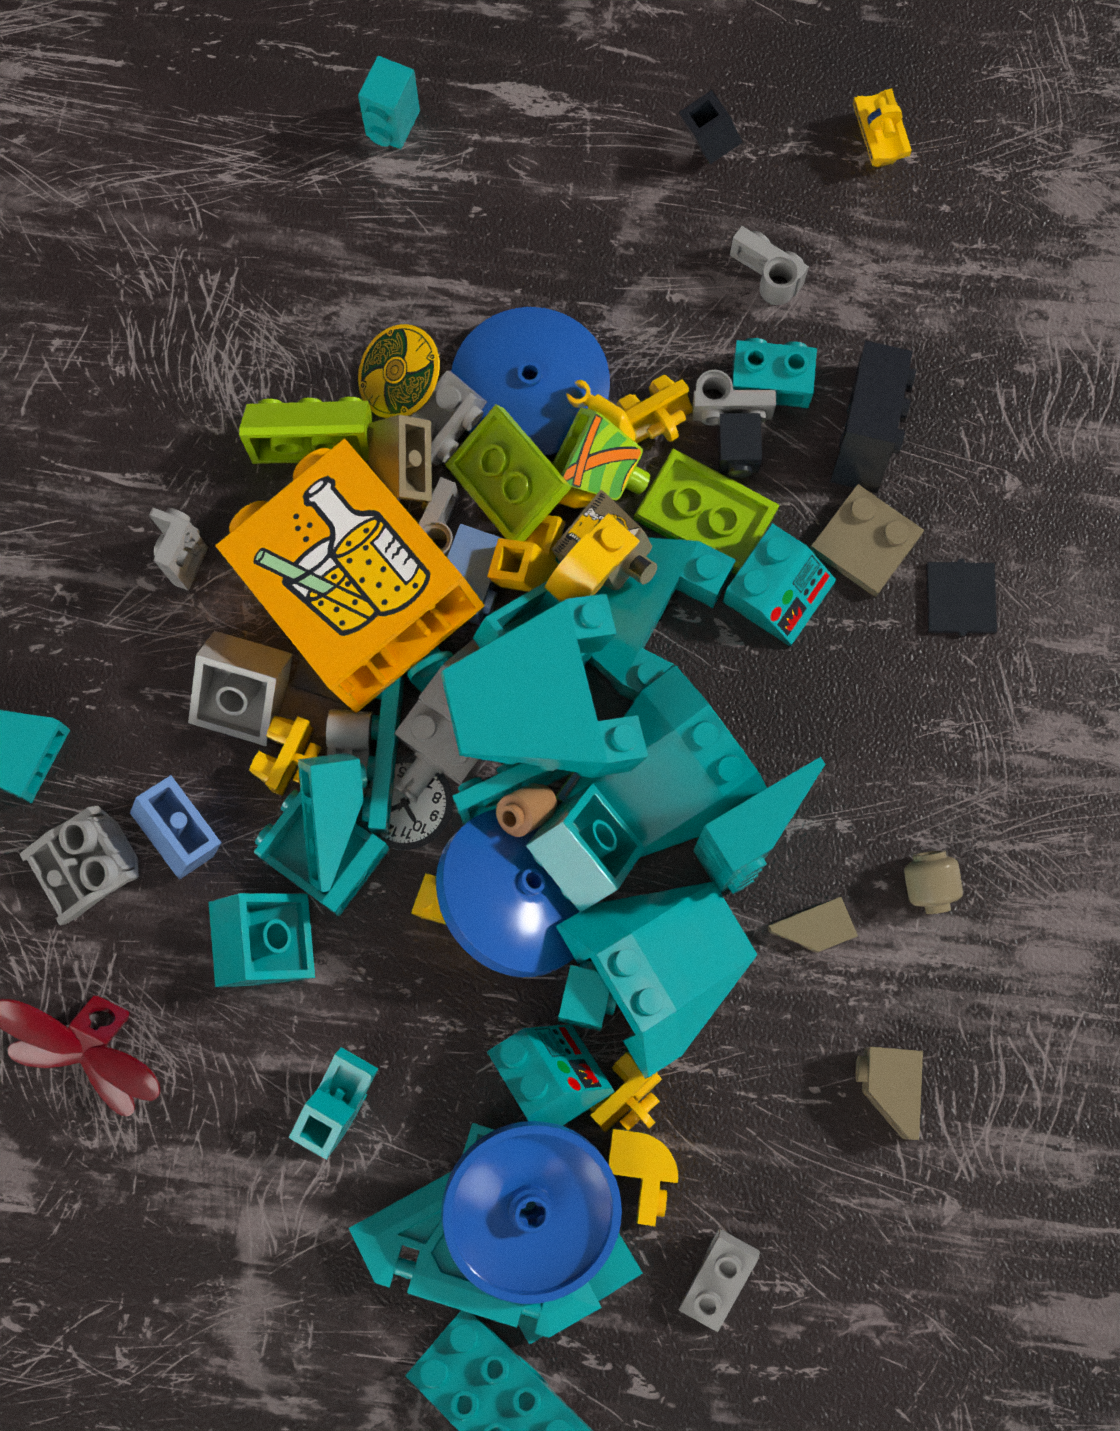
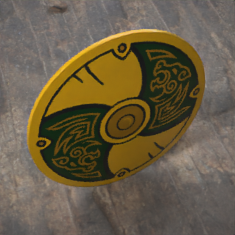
M400 324L385 329L371 341L360 362L358 385L363 401L369 402L373 413L383 418L395 415L409 416L418 411L428 401L436 387L440 369L439 354L433 339L421 328L409 324Z

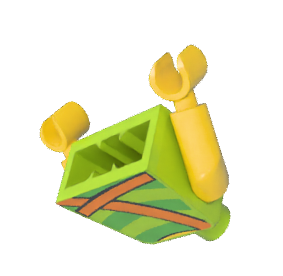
M575 381L576 386L584 389L586 394L581 399H575L566 393L569 403L573 407L580 408L552 463L572 487L560 500L559 504L571 508L587 507L600 490L616 501L621 498L625 488L636 494H641L648 486L650 474L637 467L643 454V449L635 443L636 432L623 409L601 395L593 396L589 385L585 381Z

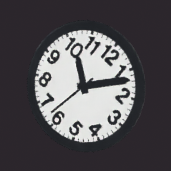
M397 757L394 786L396 783L398 784L417 757ZM443 773L435 774L417 798L416 803L394 788L389 835H374L384 841L389 848L396 850L417 849L435 840L446 828L453 808L452 791ZM368 781L367 796H363V802L365 797H371L373 781ZM362 803L361 809L359 811V817L365 830L372 835L371 831L368 828L369 822L362 821Z

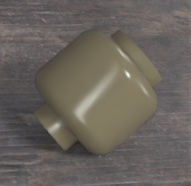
M946 850L912 855L913 861L904 868L910 903L914 906L925 907L926 914L951 911L950 903L958 901L963 896L958 861L953 857L947 856Z

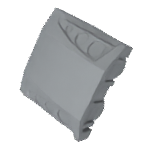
M99 806L87 807L73 818L49 830L20 853L22 860L28 861L57 912L58 917L56 920L59 925L67 924L76 919L105 896L139 877L137 855L118 822Z

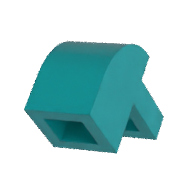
M341 1047L335 1053L319 1088L305 1103L289 1138L327 1160L344 1137L367 1097L366 1093L378 1068Z

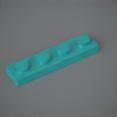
M405 673L375 697L382 701L380 715H373L371 725V740H377L376 756H369L367 763V781H373L371 797L364 798L362 821L369 822L368 828L372 834L389 835L399 741L394 733L401 722Z

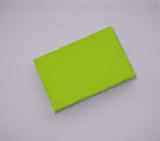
M496 404L445 463L446 467L501 534L510 540L525 541L572 488L503 407Z
M673 448L634 514V520L669 539L700 541L736 560L732 573L737 575L763 537L779 508V504Z

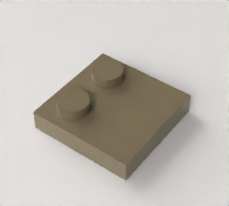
M857 484L812 544L810 550L814 555L876 597L921 537L924 529Z

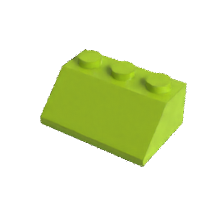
M343 397L338 402H322L317 398H302L298 403H282L276 399H262L258 401V404H246L239 428V436L253 464L299 463L312 451L320 448L332 449L344 438L364 461H369V423H372V413L369 402L362 401L357 397Z

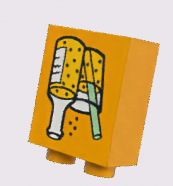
M345 438L332 449L320 448L306 455L296 466L293 472V481L268 502L256 501L242 508L230 523V534L215 545L327 687L355 713L359 712L485 606L462 574Z

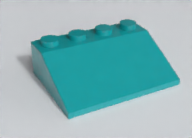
M821 757L704 826L693 852L721 893L729 888L731 893L735 894L749 886L758 877V873L763 870L762 868L767 865L765 858L775 846L825 766Z

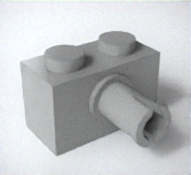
M418 700L394 733L399 742L415 752L414 755L417 757L394 788L403 795L408 796L415 803L436 773H444L461 785L473 779L487 761L459 756L452 723L420 700Z

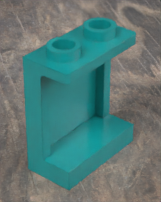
M295 789L281 806L283 814L274 825L271 823L267 824L257 836L255 844L258 847L254 853L340 917L390 848L376 835H371L355 823L330 891H319L309 884L301 790L299 792Z

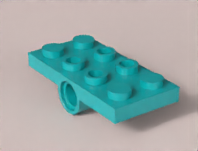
M461 1310L405 1375L458 1431H593L549 1388L547 1381L529 1363L515 1354L477 1315Z

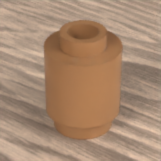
M529 783L500 799L496 807L497 820L502 829L508 834L515 837L524 836L543 825L553 816L557 807L556 796L544 784Z

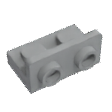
M448 370L437 382L428 401L411 416L431 421V464L439 465L441 461L446 462L458 449L459 444L457 440L466 429L469 431L479 423L484 414L482 408L487 403L486 400Z
M152 508L149 516L163 533L155 544V558L153 561L175 586L189 591L209 547L199 535L200 531L190 523L191 518L188 515L173 508H167L166 512Z

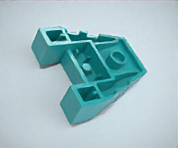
M648 538L652 549L646 557L657 564V570L653 578L643 585L630 576L620 589L612 590L602 586L595 594H607L617 634L601 651L594 652L588 662L611 682L612 687L620 695L633 701L643 687L674 665L645 650L644 647L675 590L713 608L732 574L735 559L700 541ZM556 557V558H555V561H556L558 564H560L559 560H558L557 557Z
M607 594L565 599L442 670L440 674L459 756L512 765L518 762L539 766V769L554 771L559 769L577 772L578 776L589 778L631 772L649 757L638 715L598 721L581 654L601 651L617 634Z

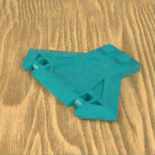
M472 1123L463 1154L477 1140L494 1131V1129ZM451 1172L349 1228L376 1284L390 1288L393 1276L398 1275L411 1280L407 1291L408 1294L516 1328L521 1314L538 1319L535 1334L548 1338L602 1308L589 1282L565 1297L536 1304L504 1301L485 1293L471 1283L455 1264L449 1252L442 1227V1199ZM534 1201L526 1203V1208L523 1210H531L536 1203ZM403 1246L419 1250L416 1262L400 1257Z

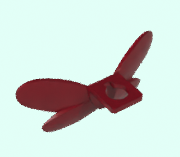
M95 995L67 1028L52 1016L31 1005L17 1000L0 999V1029L19 1039L8 1047L9 1057L13 1061L24 1066L38 1068L63 1067L81 1063L90 1083L101 1099L113 1111L125 1117L134 1113L135 1104L133 1097L145 1101H153L159 1097V1081L144 1063L127 1053L107 1047L128 1020L129 1011ZM104 1011L113 1017L114 1022L108 1026H100L96 1031L90 1028L91 1020L89 1016L93 1012Z

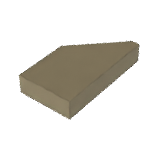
M842 897L768 926L771 934L783 937L816 953L858 936Z

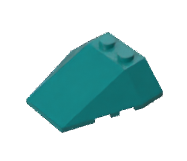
M674 664L639 691L633 700L634 703L624 716L638 715L649 757L631 772L594 778L580 776L564 800L569 799L593 783L643 844L645 850L640 856L643 857L700 837L707 823L767 789L756 767L710 704Z
M714 881L596 903L556 926L577 964L591 958L634 1033L625 1038L623 1042L645 1079L684 1054L757 956L756 951Z

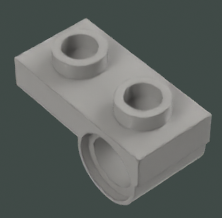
M743 226L740 227L733 237L730 256L762 275L759 290L766 302L772 305H782L790 301L794 295H797L804 285L809 268L797 254L791 251L784 252L771 244L770 240L761 232L750 231ZM780 276L785 278L788 283L776 284L770 278Z
M708 370L697 380L692 402V421H702V423L707 425H717L720 414L760 413L761 423H764L766 420H772L776 407L775 390H733L732 381L726 373L720 370ZM708 389H715L723 397L713 400L707 398L703 392Z
M440 477L436 488H432V502H423L422 510L424 514L419 525L432 540L440 538L447 541L446 545L441 549L447 557L454 541L447 523L460 495L455 482Z
M329 710L326 726L327 755L351 754L360 759V763L364 764L367 773V763L369 756H371L372 748L371 725L374 713L370 711L355 713L353 710ZM368 781L366 788H362L363 796H367Z
M719 1229L704 1256L700 1269L680 1303L679 1311L718 1332L759 1259V1250Z

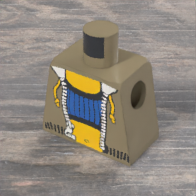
M600 490L551 550L561 563L586 533L589 534L609 513L639 539L640 542L609 575L603 586L612 590H618L630 576L643 585L647 584L657 570V564L646 557L651 551L652 545L642 528L604 491Z

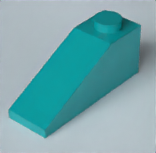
M348 753L298 759L309 884L321 892L330 891L363 803L362 788L367 786V773L364 764L360 763L359 758Z

